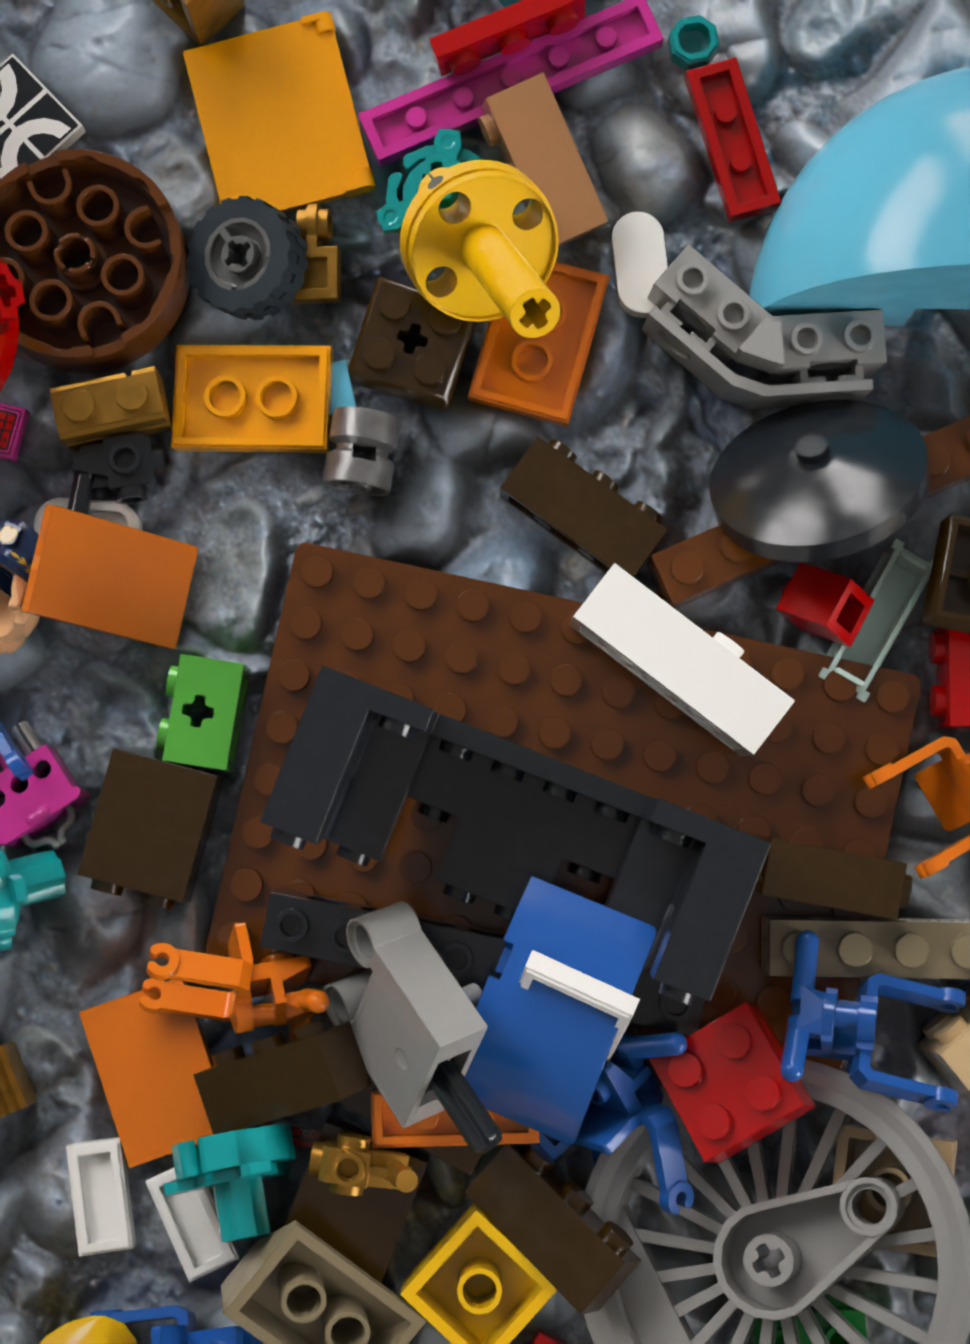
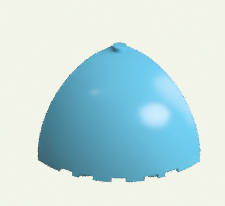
M970 66L919 80L889 94L858 114L825 142L806 163L792 183L767 227L758 259L755 262L749 296L772 316L882 310L884 326H903L916 309H970Z

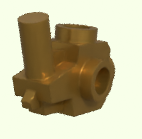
M339 1132L337 1140H326V1142L314 1141L308 1175L318 1176L319 1181L330 1183L329 1191L347 1196H362L363 1188L366 1189L367 1187L396 1189L408 1193L413 1191L418 1184L416 1173L411 1170L412 1167L408 1166L409 1156L407 1154L372 1148L370 1146L371 1137Z

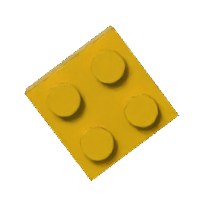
M473 1202L406 1276L402 1283L400 1295L451 1344H510L556 1293L557 1289Z

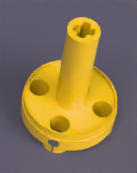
M492 160L467 161L449 168H436L427 173L421 180L418 192L405 213L400 232V253L404 268L423 298L446 315L464 321L483 322L505 317L518 334L527 338L541 337L550 332L557 324L560 317V304L557 297L546 285V282L552 273L559 247L558 227L551 206L540 189L518 169ZM459 192L458 198L453 205L448 208L439 209L441 200L447 194ZM530 198V203L525 211L512 215L515 206L520 201ZM445 266L443 274L438 279L426 281L428 274L433 269Z

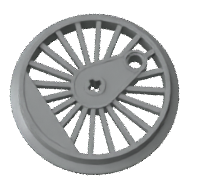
M805 1060L801 1081L812 1099L835 1108L798 1193L791 1195L799 1117L783 1126L775 1199H772L761 1139L747 1147L758 1203H755L732 1157L718 1163L741 1206L739 1210L683 1153L687 1179L727 1220L722 1222L694 1206L685 1208L678 1205L680 1207L679 1215L718 1235L715 1241L640 1228L628 1205L632 1192L635 1191L660 1204L659 1187L639 1177L644 1166L653 1155L647 1127L641 1125L635 1128L612 1153L600 1154L585 1189V1192L594 1202L591 1209L604 1223L612 1221L630 1236L633 1241L630 1249L642 1261L599 1311L584 1314L587 1328L594 1344H708L740 1309L744 1314L730 1344H747L758 1318L762 1319L759 1344H775L777 1320L781 1321L785 1344H801L795 1315H798L812 1344H830L811 1309V1306H813L849 1344H871L824 1297L827 1293L919 1344H966L970 1333V1218L960 1189L947 1163L932 1140L916 1121L893 1100L883 1094L859 1089L849 1078V1073L823 1063ZM664 1086L660 1088L663 1091L664 1098L661 1104L670 1107L679 1127L683 1121ZM848 1115L859 1121L877 1136L874 1142L834 1185L815 1189ZM888 1147L900 1160L911 1177L897 1186L884 1177L870 1176L860 1178ZM868 1189L880 1193L886 1202V1214L878 1223L865 1219L859 1209V1200ZM918 1190L925 1204L932 1227L889 1234L900 1224L904 1216L905 1202L903 1198ZM935 1240L938 1279L857 1266L872 1250ZM648 1243L714 1254L713 1262L661 1270ZM769 1249L771 1251L781 1249L785 1259L778 1264L779 1269L777 1267L767 1269L763 1259L770 1255ZM716 1274L718 1283L679 1304L668 1284L671 1281ZM845 1277L937 1294L929 1329L926 1330L842 1286L838 1282ZM725 1294L729 1300L694 1336L684 1315Z

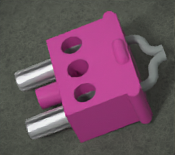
M22 721L18 723L21 729L15 725L11 732L26 754L25 758L31 765L34 774L21 781L19 777H15L0 752V765L4 770L0 773V799L5 795V802L0 807V845L18 848L25 844L31 848H38L49 844L55 850L68 842L65 833L74 824L76 819L75 810L89 802L90 793L79 787L58 751L47 744L42 745L29 723ZM51 766L50 774L44 778L45 769ZM28 780V787L22 792V785ZM68 815L67 820L57 831V839L51 836H44L37 840L32 839Z

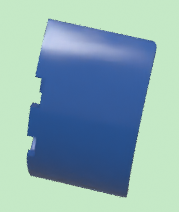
M531 876L503 939L506 941L505 948L495 970L502 975L500 979L491 975L488 976L476 1007L488 1028L465 1074V1079L486 1109L566 1144L575 1143L618 1032V1028L614 1027L618 1018L534 979L529 989H524L520 987L521 983H519V980L530 954L534 950L632 995L657 934L654 926Z

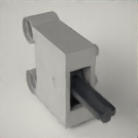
M403 901L396 902L350 919L346 928L350 951L361 966L365 968L370 967L371 970H364L325 986L323 991L329 997V1006L325 1011L330 1022L335 1026L350 1021L367 1073L403 1128L445 1110L470 1149L481 1155L487 1153L502 1140V1132L465 1079V1074L488 1028L475 1008L482 994L481 988L475 983L463 987L459 985L421 930L419 919L409 904Z

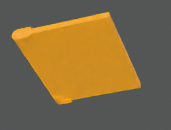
M324 11L301 17V20L183 51L220 204L222 200L227 198L239 199V196H249L254 200L256 198L261 199L280 211L287 213L306 208L308 204H321L344 197L351 198L376 189L335 35L336 29L331 12Z

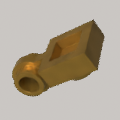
M308 204L306 209L298 210L296 216V224L302 231L300 233L301 237L307 243L306 259L309 260L308 270H305L303 276L305 281L302 288L297 290L294 295L296 298L290 304L341 303V250L338 246H322L323 241H331L333 237L332 212L330 209H322L320 204Z

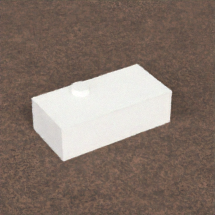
M616 563L612 565L578 609L570 623L572 628L740 757L754 755L795 702L794 699L741 660L740 657L743 655L744 650L733 640L720 632H717L712 638Z

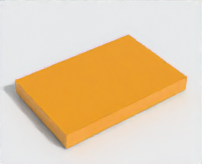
M176 345L171 448L175 451L330 452L333 348L331 346Z

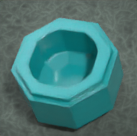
M701 15L680 18L669 33L667 41L670 60L685 71L709 65L716 56L720 45L716 25Z

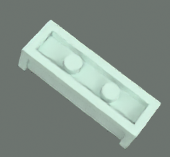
M897 538L888 543L863 588L875 601L852 646L847 647L833 642L826 656L834 657L829 668L823 667L818 677L825 680L826 676L835 670L834 672L857 684V695L855 698L864 703L870 695L866 689L878 668L881 667L930 579L933 559L927 562L903 548L905 543ZM840 659L872 665L873 667L865 681H862L836 666Z

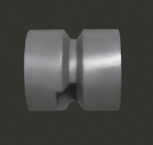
M350 406L335 408L329 438L336 445V449L326 454L322 483L330 488L353 494L369 496L389 495L394 463L388 459V454L397 451L401 419L395 415L369 408ZM357 453L371 456L370 460L352 457V455Z

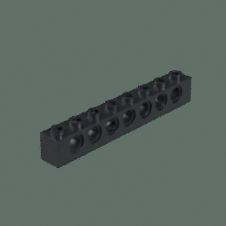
M278 887L270 893L260 947L365 968L355 960L350 951L346 935L347 923L350 919L380 908ZM417 916L421 930L461 987L475 983L483 992L489 975L500 979L502 974L495 970L505 948L506 941L503 940L506 935L505 933ZM643 967L632 996L640 1000L630 1023L691 1035L698 1031L705 1000L695 996L692 1005H687L659 993L658 990L662 982L654 980L649 973L651 969Z

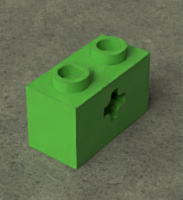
M180 654L179 665H172L170 667L166 683V696L173 698L169 719L162 718L157 734V749L164 751L162 761L230 773L234 772L251 672L247 665ZM203 700H205L206 706L214 710V715L212 719H203L201 727H199L198 720L190 717V712L192 708H201Z

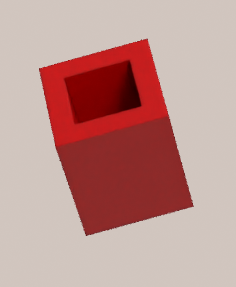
M800 562L791 580L785 585L776 609L800 630L851 647L875 600L851 578Z

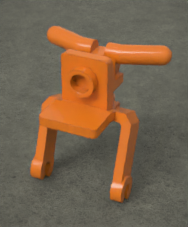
M942 736L893 764L890 762L863 777L870 790L936 753L942 760L917 772L915 779L947 832L970 822V752L965 754L956 738ZM970 834L916 865L914 868L920 879L929 877L950 865L949 862L970 850Z
M245 922L233 925L228 941L229 957L176 949L167 943H157L151 946L150 958L157 959L163 957L167 959L168 964L160 966L155 961H150L147 964L146 972L152 978L143 982L142 991L144 993L155 991L159 993L160 998L152 1000L148 996L143 995L139 1001L140 1008L148 1013H159L162 1011L232 1022L236 1034L250 1032L254 1028L273 1024L274 1027L290 1024L289 1040L295 1038L293 1029L312 1022L314 1013H322L329 1006V997L324 991L305 988L301 991L289 992L305 983L312 967L310 957H294L293 953L281 952L265 957L259 964H253L254 959ZM173 979L203 985L233 989V991L225 992L213 989H206L188 985L165 982L164 980ZM264 996L265 1003L251 1004L252 998Z

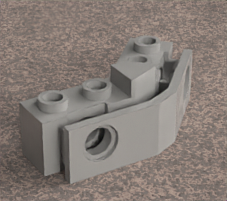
M689 244L655 281L647 298L656 306L648 314L641 330L721 399L752 410L790 408L800 404L824 400L862 401L873 390V380L864 379V377H872L887 363L882 310L772 316ZM683 325V326H684L685 328H687L691 333L688 334V333H687L685 330H683L680 326ZM734 360L735 362L767 372L769 383L792 382V384L766 385L737 375L726 366ZM843 373V375L838 376L839 381L826 382V376L808 377L809 375Z

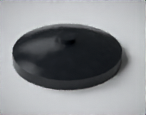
M824 400L800 404L780 410L755 422L743 430L725 447L711 472L709 481L711 503L718 525L725 535L739 547L753 554L786 562H817L840 558L860 552L885 540L913 517L922 505L930 484L928 453L924 439L917 428L905 417L886 407L855 400Z

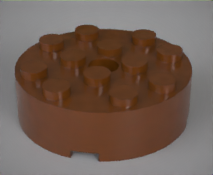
M85 149L55 151V156L41 159L28 166L24 162L0 179V258L3 263L8 264L12 275L17 280L22 281L25 303L18 307L19 337L17 348L31 359L45 366L65 372L99 373L114 370L128 365L149 353L174 327L186 303L190 286L188 278L190 277V272L186 268V258H188L189 249L187 248L184 233L169 202L158 186L144 172L127 161L108 153ZM90 254V263L86 262L79 268H70L72 262L77 257Z

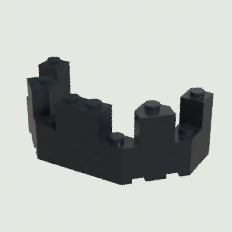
M323 665L260 820L261 823L273 827L270 838L283 844L303 850L306 841L318 844L323 839L339 845L336 855L354 863L368 866L370 858L378 861L384 859L408 797L420 801L417 812L433 819L447 823L450 814L460 817L435 880L445 883L444 894L460 901L473 904L476 896L496 903L493 913L512 921L531 876L553 884L562 859L572 862L568 872L599 884L602 874L611 877L614 881L604 906L655 927L657 934L644 967L651 969L649 973L654 980L662 982L658 990L659 993L687 1005H692L695 996L709 1002L711 1001L772 844L662 799L649 797L442 715L432 708Z

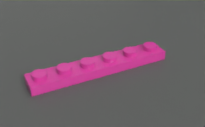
M625 0L579 20L577 26L560 35L545 34L531 40L526 48L515 54L502 55L500 53L482 61L480 66L471 72L462 75L451 74L358 114L359 122L379 167L403 158L408 153L425 146L434 145V139L439 129L458 130L462 133L478 126V117L484 115L481 108L487 97L543 72L554 94L662 48L664 38L646 0Z

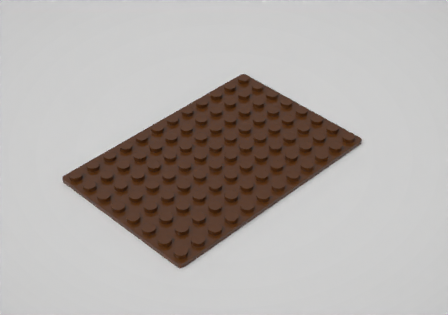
M302 543L296 548L207 940L206 954L229 957L228 941L233 925L243 922L246 923L254 959L253 964L261 963L262 959L269 955L283 952L260 947L270 893L278 887L378 908L403 901L409 904L417 916L505 934L509 928L510 920L493 913L496 903L476 896L474 903L469 904L443 893L445 883L435 879L460 817L450 814L447 823L433 819L416 811L420 801L408 797L384 859L378 861L370 858L368 866L354 863L336 855L339 845L323 839L318 844L306 841L304 849L300 850L270 838L273 827L261 823L260 820L322 665L432 708L438 713L649 797L662 799L755 837L763 836L881 859L886 857L903 772L870 790L863 777L890 762L893 764L907 756L921 681L916 675L879 667L866 689L870 695L864 703L855 698L857 695V684L834 672L835 670L831 671L825 680L818 677L822 668L828 669L835 657L722 633L744 650L743 655L740 657L741 660L795 700L756 753L740 757L572 628L570 623L575 613L582 606V602L316 544ZM702 629L712 638L717 633L716 631ZM840 659L836 667L865 681L873 666ZM562 859L553 885L604 905L614 879L602 874L599 884L568 872L572 862ZM753 891L711 1001L705 1000L699 1029L747 1002L760 1007L781 1046L784 1048L788 1017L792 1015L793 1005L790 1003L793 976H769L761 970L762 916L873 917V915L767 896ZM293 954L294 957L302 956V955ZM310 957L312 967L306 981L328 985L367 969ZM816 977L815 989L826 992L827 987L837 988L839 1000L856 1001L860 978ZM629 1023L624 1034L629 1033L641 1036L675 1032ZM806 1055V1060L823 1063L839 1070L842 1069L843 1060Z

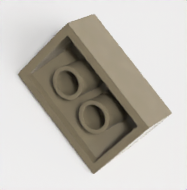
M296 1220L257 1241L221 1284L223 1314L264 1344H409L427 1322L414 1307Z

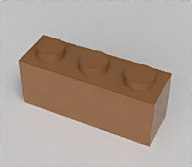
M544 72L485 98L481 108L484 115L478 117L484 138L490 147L498 145L505 163L524 173L545 195L558 227L559 247L603 227L608 222V218ZM530 198L522 200L525 209L530 203Z

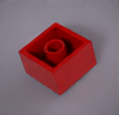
M747 1002L686 1037L688 1045L683 1054L649 1059L704 1162L721 1163L816 1107L801 1079L796 1082H788L781 1076L780 1066L783 1047L760 1007Z

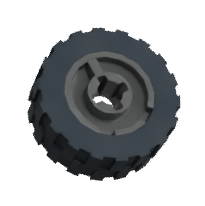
M239 196V199L227 198L222 200L220 205L209 208L205 212L204 218L201 221H197L193 228L195 229L193 236L189 238L187 244L189 252L188 258H186V268L190 272V277L188 278L191 285L198 290L197 295L203 301L210 303V306L243 320H247V318L255 321L262 320L264 316H274L281 312L283 306L286 304L290 305L296 298L294 295L299 288H302L305 281L303 276L305 270H308L309 260L306 259L307 243L301 237L300 233L302 231L299 226L291 221V217L261 199L256 198L254 200L249 196ZM247 252V256L245 259L248 262V264L246 266H243L241 264V259L243 255Z

